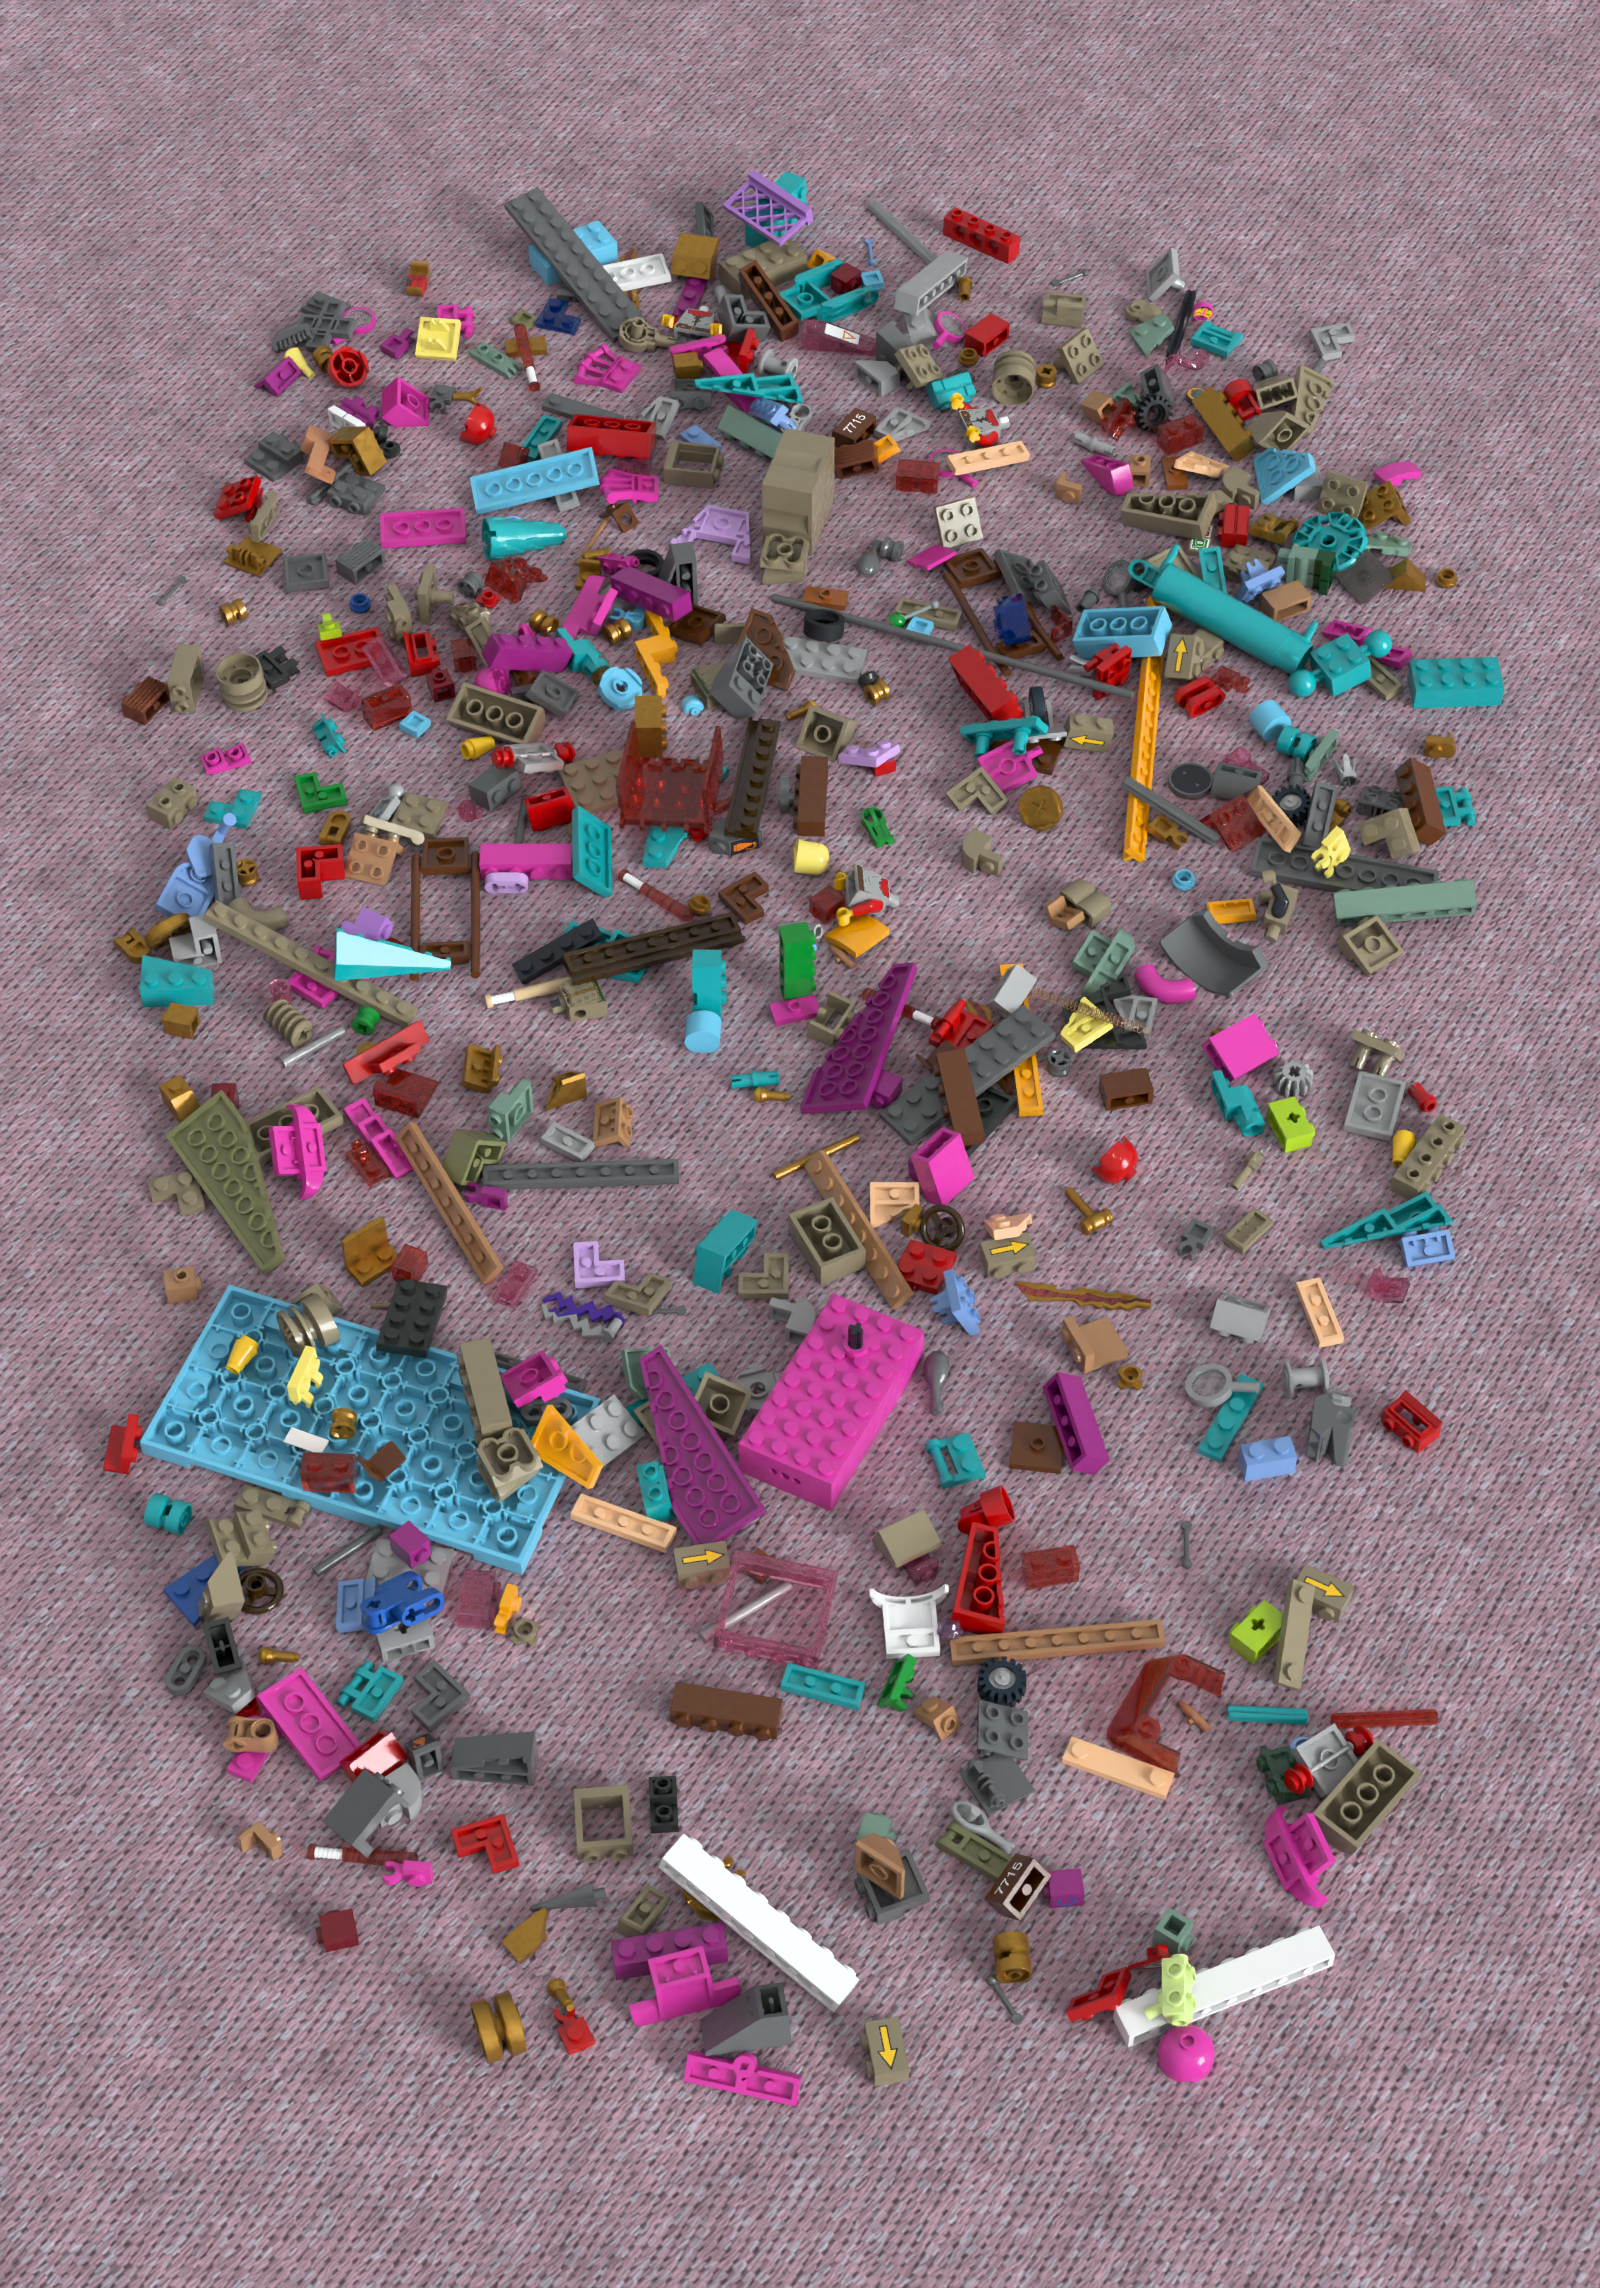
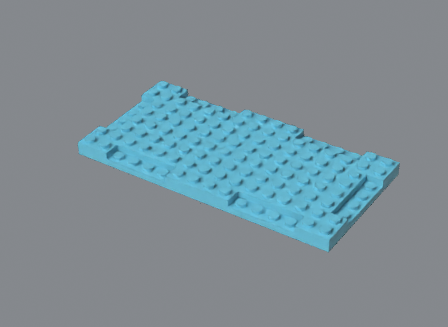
M232 1285L227 1287L140 1441L142 1454L186 1468H190L191 1464L231 1476L281 1492L283 1497L295 1501L303 1500L311 1508L371 1527L381 1524L398 1529L409 1520L431 1541L472 1553L474 1560L523 1575L543 1533L542 1526L567 1476L541 1460L543 1468L539 1469L537 1475L505 1500L499 1503L495 1501L477 1469L476 1464L479 1458L474 1451L477 1448L474 1435L475 1429L474 1425L472 1426L470 1409L469 1405L466 1404L464 1396L465 1389L460 1381L457 1354L431 1346L426 1358L376 1351V1342L380 1334L379 1330L333 1317L339 1331L340 1340L326 1348L321 1347L314 1340L317 1359L320 1360L318 1372L323 1375L322 1383L319 1388H316L313 1381L310 1383L308 1392L314 1396L310 1408H307L303 1401L294 1405L289 1399L287 1385L299 1359L283 1340L276 1313L284 1310L288 1314L287 1308L291 1305L302 1313L300 1306ZM242 1335L248 1336L258 1343V1353L238 1375L229 1372L225 1366L236 1339H240ZM498 1367L499 1374L507 1371ZM502 1383L512 1420V1427L524 1428L531 1440L537 1426H529L522 1421L521 1407L517 1408ZM567 1389L556 1397L565 1398L572 1405L573 1415L570 1421L567 1422L570 1426L601 1404L600 1398ZM348 1408L357 1413V1422L354 1424L356 1428L354 1437L338 1439L330 1434V1425L333 1423L331 1414L335 1409ZM291 1427L329 1440L321 1455L283 1441ZM389 1441H393L406 1457V1460L387 1478L379 1482L366 1472L356 1457L360 1455L369 1460Z

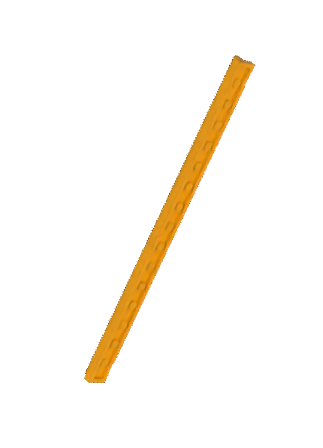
M1152 595L1148 597L1147 607L1162 606L1152 600ZM1164 650L1161 656L1141 658L1130 777L1150 790L1152 789ZM1130 792L1128 795L1123 860L1129 861L1134 859L1140 863L1145 860L1148 833L1146 828L1149 822L1150 805Z

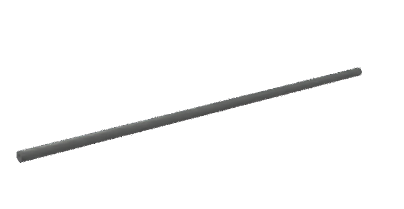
M775 593L771 598L772 602L804 611L816 609L833 610L842 614L845 617V622L958 652L966 647L963 644ZM979 649L985 660L1131 700L1135 695V691Z

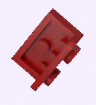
M128 1414L126 1427L111 1426L103 1466L104 1471L129 1475L131 1462L136 1463L138 1447H134L135 1440L140 1441L142 1426L138 1425L139 1415Z

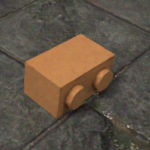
M1299 580L1261 593L1259 608L1266 616L1279 622L1309 611L1312 595Z

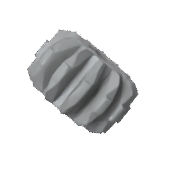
M1290 1058L1288 1063L1281 1061L1279 1066L1274 1069L1273 1086L1277 1087V1093L1285 1092L1286 1098L1290 1094L1297 1098L1299 1094L1305 1097L1307 1091L1311 1090L1314 1074L1310 1070L1309 1064L1302 1065L1301 1059L1293 1062Z

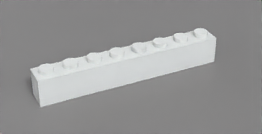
M683 1834L662 1858L659 1868L831 2011L835 2012L860 1980L856 1977V1973L852 1968L845 1964L842 1965L834 1959V1955L829 1949L824 1946L820 1947L811 1940L812 1937L806 1930L793 1925L783 1911L775 1910L770 1906L764 1895L757 1891L753 1892L747 1887L746 1882L741 1876L729 1872L718 1857L710 1856L706 1853L696 1839L688 1838Z
M1321 1927L1303 1928L1294 1936L1286 1939L1284 1937L1278 1938L1269 1946L1261 1949L1259 1947L1252 1948L1244 1956L1236 1959L1233 1957L1227 1958L1216 1967L1211 1969L1202 1968L1195 1972L1196 1983L1193 1984L1192 1994H1194L1196 1999V2011L1193 2012L1192 2022L1331 1967L1335 1953ZM1162 1988L1149 1989L1141 1997L1133 2000L1131 1998L1124 1999L1121 2005L1114 2010L1113 2019L1128 2048L1164 2034L1166 2030L1174 2026L1167 2021L1163 2014L1149 2020L1144 2009L1159 2002L1157 1995L1159 1992H1162Z

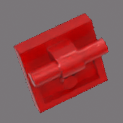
M255 475L250 478H243L241 481L232 484H226L222 488L213 516L218 520H222L247 511L245 521L250 523L262 504L263 490L259 488L261 484L260 478Z
M1113 643L1108 648H1103L1093 655L1092 659L1083 668L1086 672H1090L1096 667L1095 681L1114 686H1123L1129 679L1132 649L1127 645L1120 649L1117 643ZM1092 690V697L1096 700L1110 695L1106 692Z
M958 999L955 1005H951L930 1035L929 1044L938 1048L947 1039L957 1050L965 1049L992 1029L994 1023L964 1010L966 1002L963 999Z

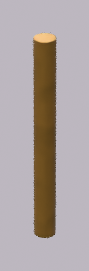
M854 1133L820 1150L825 1151L830 1156L860 1142V1137L857 1133ZM816 1152L772 1172V1176L777 1181L805 1168L804 1165Z

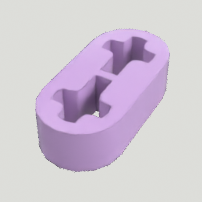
M518 872L489 873L485 877V890L488 893H525L528 890L529 879L527 875Z

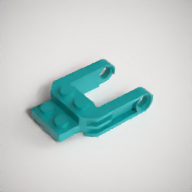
M835 259L797 274L794 287L779 292V294L800 321L812 317L816 321L832 323L876 303L879 298V292L872 286H866L830 299L820 289L830 285L831 274L845 264L841 259Z

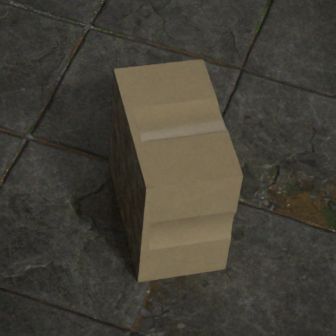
M791 429L784 430L775 456L762 483L763 546L766 536L773 533L782 534L785 538L802 536L809 541L808 556L813 555L834 502V437Z

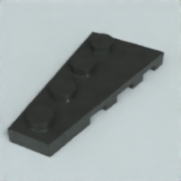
M989 1087L976 1097L984 1128V1140L1017 1106V1098L992 1087ZM981 1144L964 1146L968 1158Z

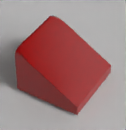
M892 757L877 768H870L875 777L895 772L896 761Z

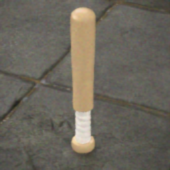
M571 977L514 989L512 992L495 996L486 994L484 995L487 1008H492L494 1004L513 1000L516 1002L559 993V985L570 980Z

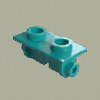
M320 713L323 720L315 722L313 730L326 755L334 757L340 750L347 753L343 746L346 742L339 732L336 733L335 730L338 729V726L332 718L327 719L323 713Z

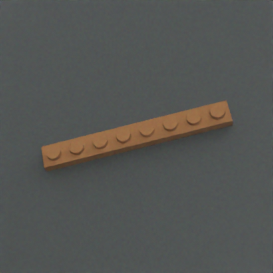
M408 1122L395 1138L482 1283H491L503 1270V1265L418 1125L414 1122Z
M818 1150L804 1165L806 1171L824 1200L830 1197L834 1198L866 1250V1268L892 1309H899L914 1294L827 1153L823 1150Z
M1161 1619L949 1637V1648L952 1666L982 1664L987 1660L993 1663V1657L997 1656L998 1661H1002V1656L1007 1657V1661H1010L1011 1658L1017 1661L1165 1648V1637Z

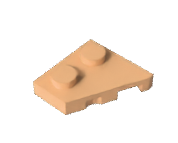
M1190 451L1176 459L1174 468L1204 474L1211 478H1219L1227 472L1228 465Z
M870 1182V1224L873 1228L904 1216L915 1204L919 1205V1182Z
M1031 1213L1007 1217L1004 1214L992 1215L991 1219L984 1220L985 1230L994 1240L1020 1236L1022 1231L1026 1230L1027 1224L1032 1223Z

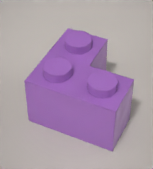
M362 907L355 923L352 924L344 920L340 929H343L344 933L356 936L359 933L363 934L366 939L378 941V939L386 940L390 937L394 924L387 917Z

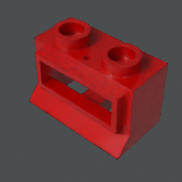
M403 631L411 677L424 676L440 665L438 652H433L437 650L435 637L430 638L429 631L408 634ZM427 647L429 656L418 658L417 648Z
M1406 1390L1398 1399L1383 1410L1381 1416L1383 1427L1388 1432H1394L1406 1448H1412L1416 1453L1422 1451L1440 1435L1442 1421ZM1406 1409L1413 1415V1423L1417 1426L1423 1424L1426 1429L1420 1433L1398 1413Z

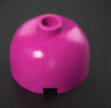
M489 666L482 668L478 672L473 683L475 686L506 696L508 692L511 693L510 688H512L507 669L489 668Z
M1196 2025L1173 2026L1166 2030L1159 2041L1157 2051L1159 2067L1166 2076L1176 2082H1198L1208 2075L1214 2063L1215 2050L1212 2039L1205 2030Z

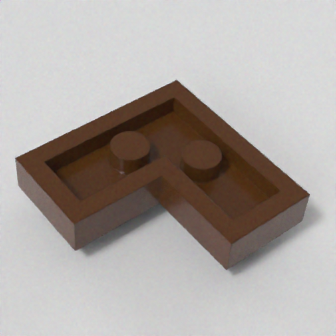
M753 872L718 891V898L744 925H747L764 915V909L754 899L768 892L769 885L756 872Z

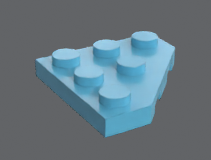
M1269 447L1253 459L1261 502L1265 505H1269L1274 500H1277L1285 492L1316 471L1313 456L1308 452L1296 453L1294 450L1286 449L1279 451Z

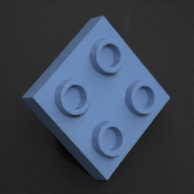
M1257 559L1253 560L1254 566L1247 562L1245 566L1248 574L1243 570L1240 572L1243 585L1234 598L1248 605L1254 602L1261 593L1274 589L1275 586L1281 583L1280 579L1285 574L1282 566L1267 572Z
M953 1268L944 1271L947 1289L930 1299V1302L934 1305L931 1309L934 1313L939 1312L941 1316H946L941 1319L943 1324L960 1322L969 1335L979 1334L978 1323L981 1322L977 1309L974 1308V1303L976 1302L974 1291L972 1288H967L964 1278L958 1276Z

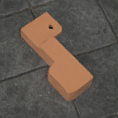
M309 425L300 446V450L308 454L304 472L332 485L336 472L324 464L330 447L327 439L333 434L316 426Z

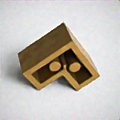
M369 426L342 427L327 439L335 458H349L359 476H372L387 463L383 450L379 447L374 433Z
M662 695L635 696L634 731L636 758L663 757V750H667V736H663V734H666V721H662V718H667V706L662 705Z

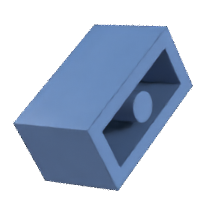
M1290 1436L1240 1444L1238 1463L1245 1482L1295 1473L1297 1454Z

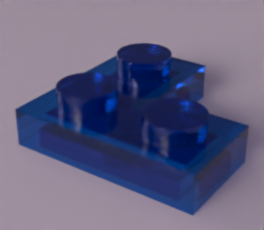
M549 298L536 322V328L575 335L581 324V318L564 315L569 307L568 301Z

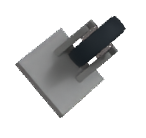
M1041 686L1030 687L1029 701L1023 702L1024 718L1037 716L1045 723L1047 717L1048 732L1047 735L1028 737L1027 743L1039 742V739L1048 738L1049 741L1061 740V737L1067 736V732L1061 723H1053L1051 700L1044 698Z

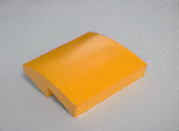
M866 914L856 918L851 916L848 925L837 926L826 934L824 939L839 949H844L856 959L889 935V928Z

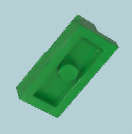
M907 1654L895 1661L877 1706L880 1708L890 1706L899 1712L908 1708L900 1697L910 1699L913 1696V1693L904 1686L911 1681L915 1674L913 1668L917 1661L916 1658Z

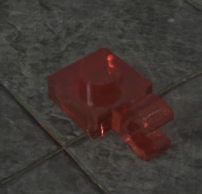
M1221 666L1210 678L1215 686L1227 692H1230L1233 688L1246 695L1250 690L1247 685L1251 682V679L1241 676V673Z

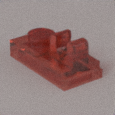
M360 1138L351 1142L352 1150L346 1152L345 1156L369 1187L390 1177L389 1170L367 1142L362 1144Z

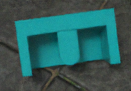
M658 1460L637 1465L647 1517L661 1522L677 1519L672 1508V1499L667 1486V1477L663 1465L659 1466Z

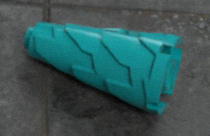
M484 517L481 527L482 541H485L486 545L483 546V551L487 560L503 559L506 556L525 554L526 551L545 549V547L562 544L563 540H566L567 536L566 528L562 527L560 523Z

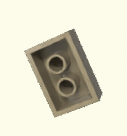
M833 1197L788 1214V1232L820 1285L866 1268V1250Z

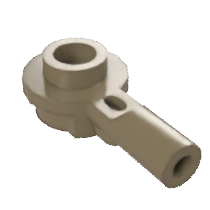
M1260 1149L1256 1152L1251 1150L1244 1160L1247 1166L1230 1184L1232 1188L1239 1190L1247 1177L1250 1178L1265 1157L1260 1153Z

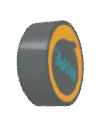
M1200 387L1188 389L1186 401L1194 405L1191 401L1205 390Z

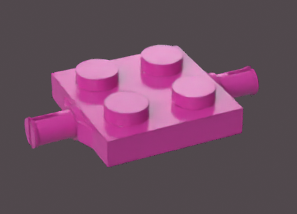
M1013 739L978 757L977 760L979 765L984 768L1005 794L1038 777L1032 765V759L1043 754L1039 745L1029 751L1026 750L1025 755H1016L1012 752Z

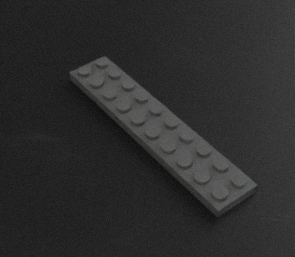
M538 187L504 203V208L613 343L618 341L619 328L625 320L641 317L647 322Z

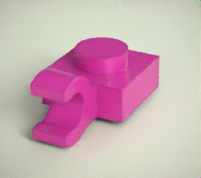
M404 1860L403 1864L394 1861L385 1862L386 1870L395 1872L390 1876L383 1875V1882L386 1885H395L402 1879H404V1882H408L416 1887L432 1884L433 1882L432 1862Z

